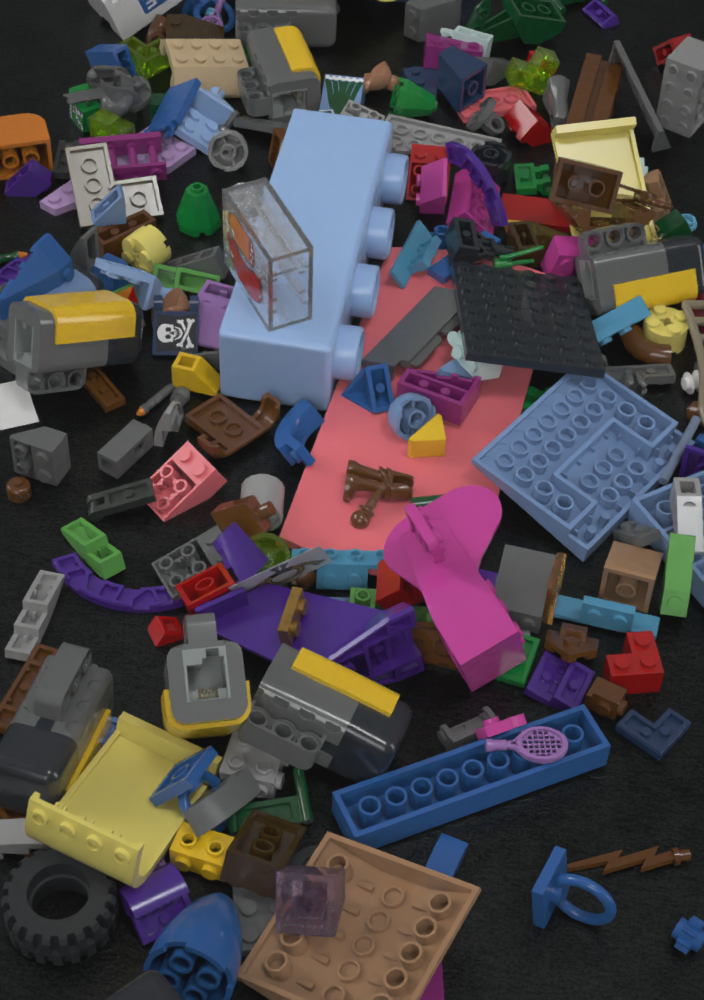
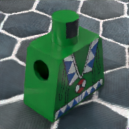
M87 83L69 88V93L87 90L90 87ZM87 101L69 105V116L81 132L92 131L96 133L102 129L101 111L98 101Z

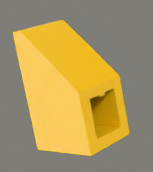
M179 352L171 366L173 385L175 387L184 386L189 391L210 396L217 395L220 390V374L201 356Z

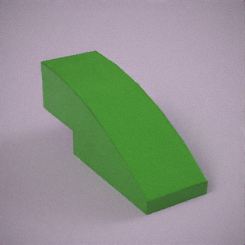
M157 263L154 264L152 274L160 280L163 287L180 288L185 294L196 296L207 279L220 282L221 277Z
M82 517L60 528L62 534L78 555L104 580L126 569L122 553L108 543L106 534Z

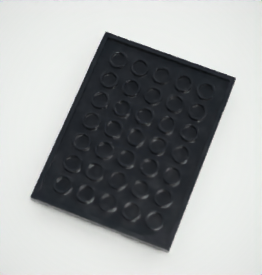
M466 261L452 262L451 275L466 361L604 378L606 369L583 287L576 277H561L552 273L539 274L531 270L517 271L509 267L496 268L487 264L474 265Z

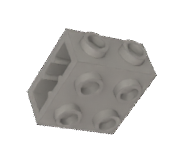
M237 730L232 732L219 770V779H226L230 774L248 767L261 789V792L256 797L274 799L277 789L281 790L283 787L285 773L282 772L284 766L289 767V764L241 740Z

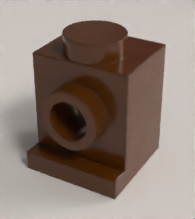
M597 676L586 694L584 705L588 711L591 709L601 716L615 720L618 715L622 717L627 708L628 702L625 701L627 689Z

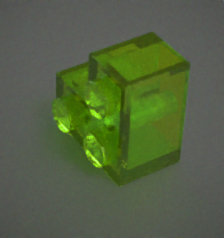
M132 35L119 44H127L138 76H142L147 80L170 67L167 52L165 56H161L159 49L160 39L162 38L159 37L146 45Z
M538 46L530 62L512 57L504 74L509 86L543 96L548 79L554 76L560 62L555 51Z
M103 108L88 117L90 137L135 134L134 123Z

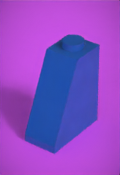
M99 44L86 51L91 68L96 65L121 66L128 70V75L134 74V76H138L127 44Z

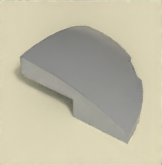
M172 401L164 411L155 430L154 446L163 447L168 432L179 431L184 417L181 402Z

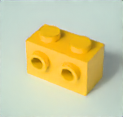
M182 821L169 849L170 863L180 871H191L201 874L208 880H220L226 851L235 837L209 830L202 836L196 837L190 824Z

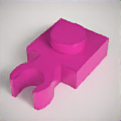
M524 713L501 721L496 716L482 721L483 727L475 729L478 740L525 725L527 722Z

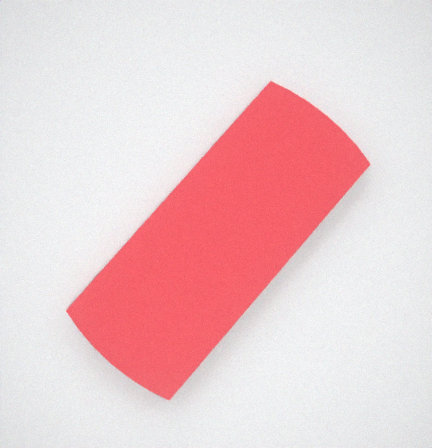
M391 247L389 257L383 261L380 269L379 293L374 316L371 319L362 318L359 324L365 331L362 359L434 286L454 289L452 279L442 284L429 276L427 270L424 272L419 271L412 274L405 288L401 289L392 279L389 271L402 247ZM438 249V253L431 261V266L447 256L448 251ZM484 260L480 263H474V265L487 264L493 267V260ZM521 265L512 266V269L517 271L531 270L535 273L545 274ZM458 325L453 331L458 333V331L460 330V325ZM441 334V344L419 367H410L409 369L437 372L440 367L453 360L454 358L451 356L453 347L447 340L448 335ZM400 365L396 367L395 377L391 382L394 399L397 395V382L406 371ZM503 365L499 378L481 381L479 398L461 426L443 420L446 436L445 456L408 457V441L400 438L391 430L388 423V411L371 413L341 396L352 381L339 379L324 417L325 422L320 427L311 451V455L316 461L311 466L305 467L281 530L279 543L291 549H313L320 546L323 550L328 548L335 550L359 549L361 551L384 550V545L390 532L400 521L407 517L404 507L410 505V500H389L388 498L383 499V496H381V500L377 502L376 507L372 511L374 516L370 518L368 527L364 529L354 528L350 522L352 513L359 510L358 507L360 505L365 506L373 492L357 491L352 500L343 501L348 460L357 461L361 465L376 470L380 466L384 469L388 467L391 470L413 476L412 497L446 494L462 486L477 485L490 489L499 498L501 489L471 464V461L522 414L534 369ZM368 569V574L377 575L378 569Z

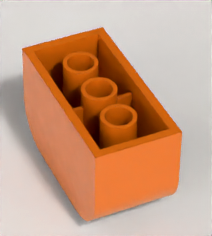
M31 113L0 116V180L10 179L32 158L52 172L51 142L45 120Z

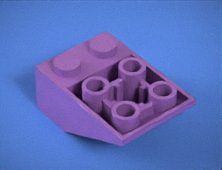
M207 279L197 295L200 300L199 346L219 350V330L234 286Z

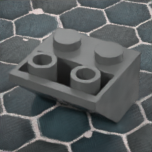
M44 426L12 434L9 437L15 472L40 480L43 483L57 486L70 470L71 462L67 433Z

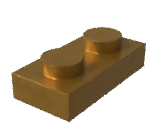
M292 587L277 629L281 645L285 643L292 647L294 638L300 634V620L302 615H306L308 610V600L305 599L303 588Z

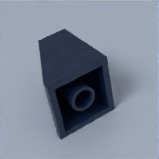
M454 46L441 51L438 57L437 87L453 108L460 113L484 98L488 64Z

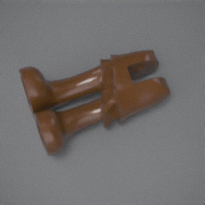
M348 460L343 501L352 500L357 491L374 493L378 489L383 490V499L410 500L413 495L414 477L391 470L388 467L384 469L380 466L376 470L361 465L357 461Z

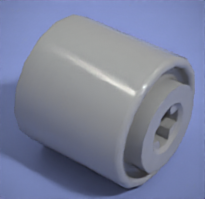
M256 474L246 478L241 484L240 498L254 495L260 505L268 501L272 502L276 509V514L268 518L271 526L266 532L273 531L281 525L285 493L283 483L278 478L269 474Z

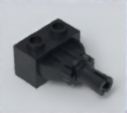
M453 217L445 234L450 266L452 262L480 263L484 260L492 261L494 257L500 258V255L514 253L513 246L499 245L494 239L485 237L477 232L474 220Z

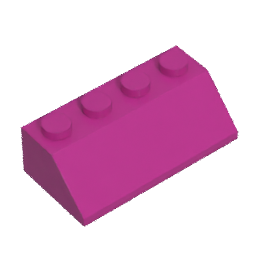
M462 169L455 173L446 224L449 227L453 217L474 220L477 232L481 233L486 230L493 234L494 226L491 225L484 203L485 195L482 189H478L470 178V172L467 169ZM495 183V186L500 194V187Z

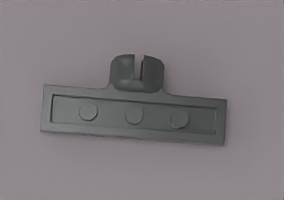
M670 363L605 367V373L640 397L647 393L646 386L648 384L665 385L667 383H675L676 374Z

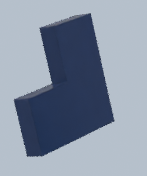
M668 708L655 723H652L631 709L616 724L615 731L657 760H660L688 731L691 722L671 708Z

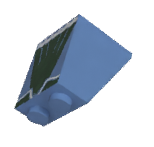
M325 74L319 112L340 114L349 99L364 106V78Z

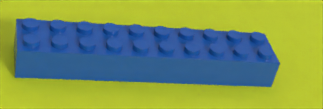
M582 704L332 792L331 811L345 838L376 849L602 767L607 764L611 745L586 706ZM536 726L556 729L566 736L568 741V750L565 756L554 763L547 764L528 761L513 750L507 749L506 751L486 752L485 750L486 739L510 741L515 739L523 730Z

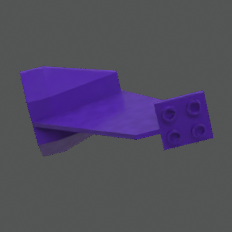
M265 583L245 592L242 587L235 591H230L217 599L205 602L194 609L196 614L214 612L217 637L236 642L241 648L272 662L281 646L277 629L291 588ZM304 592L305 599L308 600V610L306 615L301 617L300 634L294 638L293 648L300 651L304 647L382 686L402 681L424 671L423 658L413 641L411 628L417 626L415 611L411 605L402 602L383 611Z

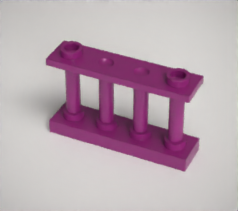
M160 131L79 138V146L107 142L115 181L156 175L157 181L167 180L166 161L159 162L157 153L162 152ZM149 153L150 163L138 164L137 154ZM129 155L130 165H117L116 156Z

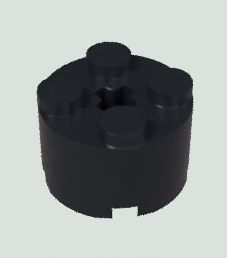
M485 141V144L480 146L479 143L474 145L471 151L485 166L492 180L501 187L502 183L509 178L511 151L507 150L506 145L496 141Z

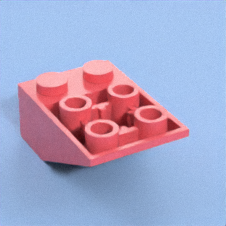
M187 441L150 477L154 487L156 502L147 505L163 522H166L211 498L227 480Z

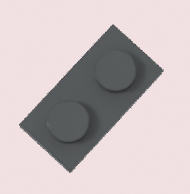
M625 521L620 524L621 527L612 530L614 540L638 547L646 546L661 539L659 529L649 527L647 524L641 525L635 523V521Z

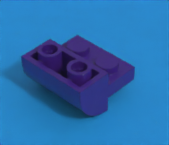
M170 862L154 869L138 888H133L127 884L117 887V892L127 916H130L142 945L156 940L171 920L191 904L187 894L189 889L178 869Z

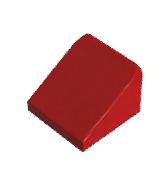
M155 616L148 626L149 635L156 647L184 639L183 629L177 617Z

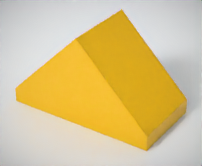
M436 414L408 439V457L445 456L446 436L442 415Z

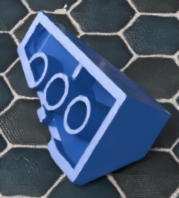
M46 233L33 244L29 250L31 256L27 262H21L19 265L20 271L16 278L10 279L0 293V320L8 318L9 306L12 302L23 301L27 296L44 295L60 287L64 282H71L73 280L75 272L72 259L51 234Z

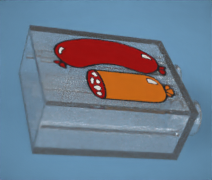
M266 177L246 183H237L232 187L222 189L224 262L268 332L311 320L313 245Z

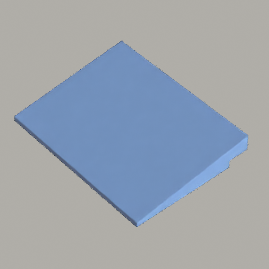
M605 373L604 378L565 374L472 459L471 464L584 562L612 533V530L616 529L628 517L631 500L655 490L660 485L658 480L683 433L676 429L677 421L607 373ZM691 439L688 445L694 446L695 441ZM682 455V457H681V459H680L678 465L682 462L683 455Z

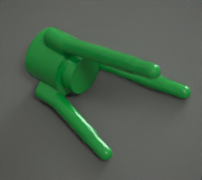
M541 245L508 255H500V258H493V267L512 268L515 265L534 263V259L512 261L511 259L543 250L544 246Z

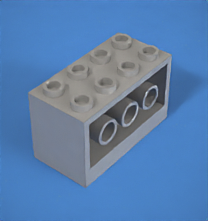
M687 36L666 58L656 113L662 128L688 138L704 123V42Z

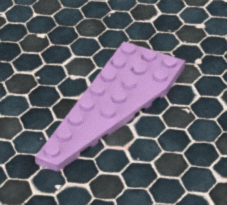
M162 132V152L157 153L159 162L166 161L167 174H169L196 155V148L173 136L165 139L166 133ZM149 153L137 154L138 164L150 163ZM129 155L116 156L118 166L130 165ZM71 180L39 201L40 208L54 216L76 209Z

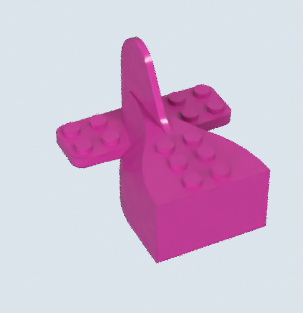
M468 485L453 489L424 507L421 505L416 507L414 503L404 507L407 517L400 521L388 535L383 554L387 566L394 573L422 592L446 651L471 692L527 659L522 645L525 643L520 627L516 621L512 622L506 605L502 599H498L497 592L490 580L487 579L485 581L479 574L480 561L502 519L501 502L498 496L490 489L477 485Z

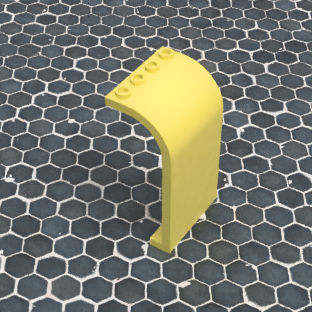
M635 117L557 125L551 132L556 163L560 156L623 172L620 184L647 191L633 130L637 125ZM622 188L618 190V194L634 195L632 191ZM572 206V208L576 211L577 209H585L577 206ZM591 210V217L612 216L611 214ZM652 219L644 227L647 241L661 239L656 235ZM570 225L571 235L579 236L581 234L580 231H577L575 227Z
M123 711L118 718L114 733L60 802L52 805L40 799V793L36 791L33 793L28 802L25 833L28 837L133 888H138L152 873L172 844L182 821L187 822L180 810L178 796L157 807L153 805L149 797L175 764L204 748L182 738H177L169 732ZM217 755L207 768V771L218 776L222 757ZM203 781L194 792L189 794L191 805L206 793L211 786Z

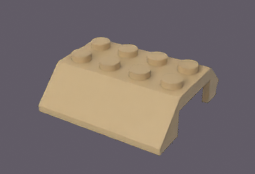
M160 39L159 49L161 56H165L167 52L172 70L170 87L198 78L202 83L200 88L210 91L212 87H219L217 93L219 94L223 90L225 93L224 98H241L238 92L237 72L249 66L240 39Z

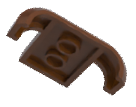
M267 392L261 397V405L257 412L250 416L219 393L185 414V422L201 434L197 437L198 446L212 458L222 459L232 455L274 426L280 414V400Z

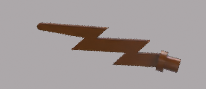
M659 846L621 857L622 849L567 864V871L572 872L606 865L603 870V875L643 863L641 872L671 863L673 865H680L681 861H690L691 852L690 849L679 850L678 847L671 848V851L656 855L659 850Z

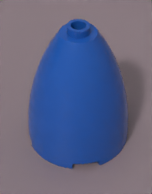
M212 893L199 898L185 907L171 920L155 941L145 960L143 972L156 970L161 973L184 1000H230L239 975L243 947L241 922L233 900L223 893Z

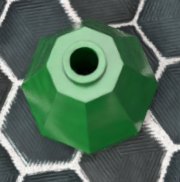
M397 78V81L400 83L394 85L390 101V108H393V112L389 111V114L410 118L430 116L432 112L436 111L438 101L435 100L433 94L406 78Z
M199 182L190 184L184 192L176 213L179 231L192 237H200V233H205V236L212 235L221 226V219L216 204L206 185Z

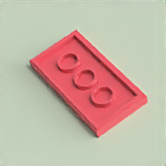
M519 84L485 90L484 98L458 113L463 123H467L473 112L480 110V104L488 97L496 101L493 111L500 117H504L519 99L534 111H536L537 105L525 86Z

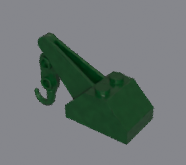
M482 0L474 8L466 28L493 35L492 43L520 37L521 41L526 45H540L561 33L567 22L551 0H503L504 10L487 20L491 11V0Z

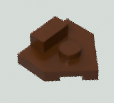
M562 622L561 631L547 630L544 648L551 653L556 651L561 654V659L566 663H573L579 657H584L586 660L596 658L599 639L586 637L588 627Z

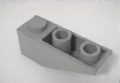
M674 477L669 496L674 533L696 536L694 554H703V511L699 478Z

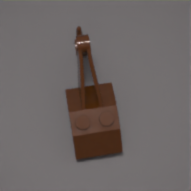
M560 156L548 199L551 201L611 215L615 202H637L642 206L650 208L673 209L674 207L672 204L657 200V195L651 192L620 184L623 175L622 171ZM622 188L632 191L634 195L618 194V190Z

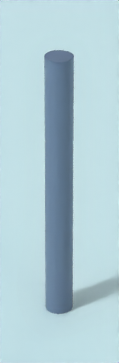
M693 416L658 480L660 484H668L684 454L686 444H689L701 422L700 417Z

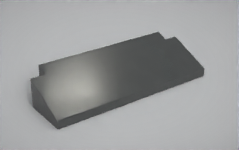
M620 40L614 41L609 64L622 62L624 65L622 72L655 137L651 147L652 152L671 148L660 121Z
M434 286L362 359L361 365L366 367L388 363L391 382L394 380L398 365L405 369L419 367L441 344V334L448 335L449 332L459 325L454 289Z

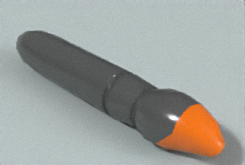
M173 383L166 385L146 403H143L136 412V415L143 416L148 414L150 409L170 395L175 389Z

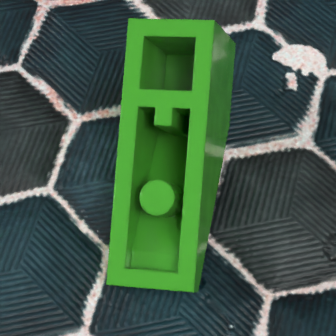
M670 532L659 600L660 614L679 617L687 616L696 536Z

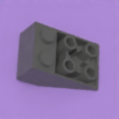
M217 525L151 563L172 600L181 599L175 585L219 562L223 564L222 557L212 544L221 533ZM227 570L234 582L239 581L234 570Z

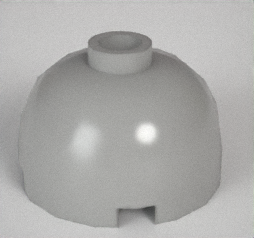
M226 129L219 131L209 142V160L213 166L225 169L224 171L226 172L239 169L244 165L248 156L246 140L235 130Z

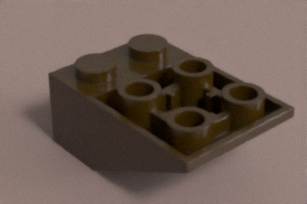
M530 220L509 222L506 243L507 246L514 247V253L543 245V250L513 258V261L534 259V263L521 266L528 268L541 267L540 263L554 235L568 236V234Z

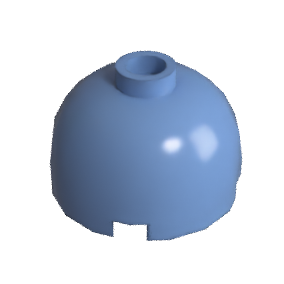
M409 392L399 395L393 400L388 409V423L391 430L400 438L408 441L413 434L436 415L435 406L431 404V400L421 394Z

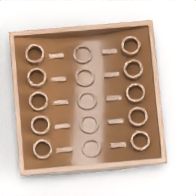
M327 831L241 965L238 980L269 1000H419L479 896L481 888ZM299 898L333 901L327 922L293 920L296 910L292 909H295L298 904L291 909L288 905L293 900L299 901ZM304 900L306 902L303 904L304 907L302 908L300 918L308 920L304 919V917L309 919L312 917L311 919L318 918L316 921L322 920L321 917H323L322 914H324L326 905L324 902L329 903V901ZM335 901H341L340 906H336L334 903ZM333 907L340 908L338 912L333 911ZM315 908H316V910H317V909H320V910H322V911H320V912H317V911H316L315 913L312 914V913L310 912V910H304V909L315 910ZM332 913H338V917H337L336 924H335L336 917H335V918L331 917V914H332ZM287 916H291L290 922H286ZM330 917H331L330 924H331V922H332V919H334V923H333V924H335V925H329V924H328V923H329V920H330ZM290 925H302L303 927H291ZM308 925L312 926L310 930L307 929ZM318 926V929L313 930V927ZM320 926L324 927L322 931L319 930ZM288 928H296V929H303V930H294V929H288ZM329 928H334V933H326V931L333 932V929L330 931Z

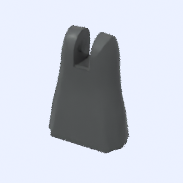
M555 75L548 79L542 97L550 117L552 130L557 125H565L569 114L567 99L570 80L562 75Z

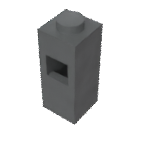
M133 419L97 452L99 469L117 479L120 478L154 446L152 428Z

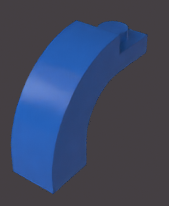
M303 398L291 408L280 422L275 433L274 442L276 448L291 466L296 462L298 464L303 462L309 467L316 460L304 447L305 442L325 421L313 405Z

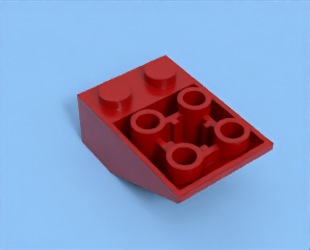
M412 144L406 201L416 202V193H420V187H416L417 174H421V166L442 158H448L445 146ZM449 160L447 161V196L451 171Z

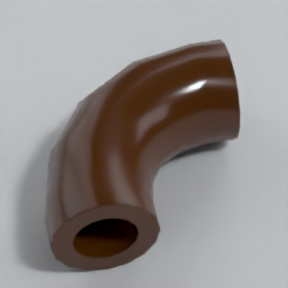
M156 14L145 39L147 47L154 52L160 51V39L166 38L167 18Z
M632 325L631 331L620 336L626 351L635 359L646 364H671V346L649 341L644 337L642 329L638 325Z

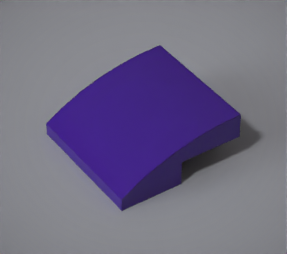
M545 650L523 694L538 702L565 711L580 705L595 672L577 661L566 663Z

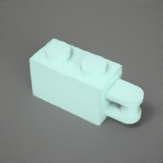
M459 25L454 30L448 28L440 29L441 36H451L452 39L479 43L483 46V57L490 56L493 35Z
M459 330L458 333L455 331L448 333L447 340L453 347L451 356L457 359L460 365L473 378L474 376H480L481 381L499 378L503 365L466 361L461 331Z

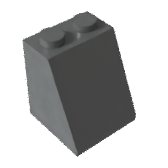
M409 0L405 5L404 36L417 42L425 41L426 33L441 36V28L454 30L458 25L460 26L462 0Z
M505 544L495 585L496 595L506 605L512 622L516 621L521 630H530V632L539 634L551 587L556 555Z

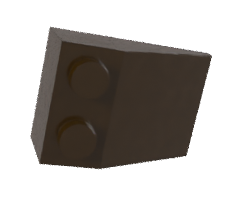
M167 14L166 39H224L225 29L223 26L186 14Z
M253 809L226 851L220 880L228 882L234 887H242L256 892L262 897L276 899L286 880L291 863L297 854L307 827Z

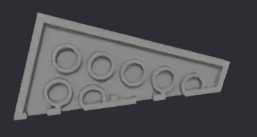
M388 114L385 121H389L393 126L391 153L411 154L412 144L445 146V143L453 141L472 150L474 145L478 143L479 146L484 145L485 141L502 143V139L393 114Z

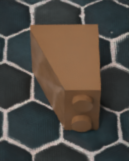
M613 541L604 566L598 598L635 606L636 611L648 613L663 553Z

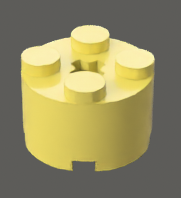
M142 225L123 239V253H121V257L127 264H131L132 267L151 274L155 263L163 265L170 260L171 249L170 246L166 248L164 243L166 238L156 227Z
M665 305L654 306L650 310L651 315L644 319L642 328L644 337L653 343L670 345L672 353H680L684 349L689 328L684 312L666 307Z

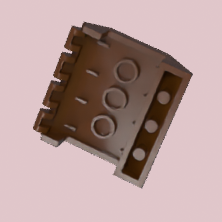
M552 201V204L565 220L575 227L577 231H580V233L586 230L626 222L640 223L645 227L656 215V212L636 202H615L611 217H591L590 209H577L576 211L572 208V205ZM633 227L629 231L631 238L635 235ZM611 231L608 235V238H611V240L613 241L614 233ZM590 235V240H594L593 236Z

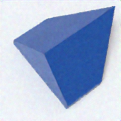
M388 363L363 367L341 396L371 413L388 411L390 404L394 400Z

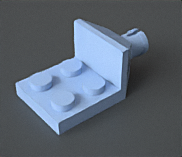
M212 87L210 91L199 88L181 125L177 126L174 131L176 136L208 155L210 140L219 132L218 125H224L234 111L223 100L225 97L224 91L221 90L219 94L217 93L219 87Z
M96 257L94 266L101 269L100 273L114 279H124L133 283L139 305L143 310L154 307V295H162L164 299L166 294L173 290V288L163 287L155 275L144 270Z

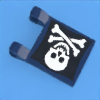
M154 295L152 355L178 356L182 347H186V353H198L199 297L196 295L190 296V312L163 311V296Z

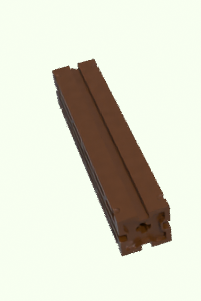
M586 53L566 124L613 118L624 67L622 62L610 65L609 60H601L602 55ZM555 158V163H554L553 174L555 173V169H556V166H557L556 158Z

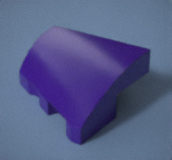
M235 522L222 531L212 542L216 551L222 557L226 569L234 570L239 579L235 584L256 575L269 560Z

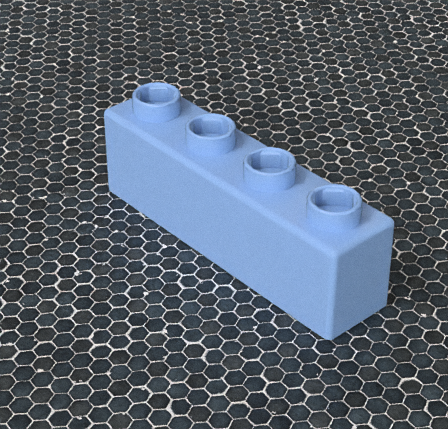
M296 108L293 110L250 238L254 248V268L250 266L245 256L243 259L248 268L256 273L258 279H261L263 286L262 303L259 304L251 298L238 276L219 330L220 389L223 396L261 401V397L269 392L280 400L281 405L295 406L303 398L312 404L316 410L326 411L333 396L337 379L353 381L360 372L365 331L363 327L353 326L352 322L354 317L371 319L374 316L380 285V267L369 265L368 262L369 258L387 260L389 257L394 233L395 210L383 206L384 203L402 204L408 177V155L391 153L393 126L389 121Z

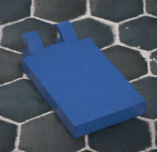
M198 78L168 89L148 129L144 130V133L158 131L162 133L166 131L165 139L174 135L175 128L181 125L202 84Z

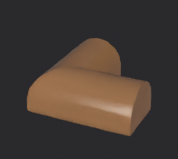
M660 170L648 172L644 176L647 192L657 195V200L671 204V199ZM651 208L652 211L656 212L655 218H653L654 227H656V221L670 213V209Z

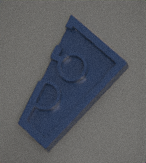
M416 66L403 69L404 78L433 94L436 100L438 69Z

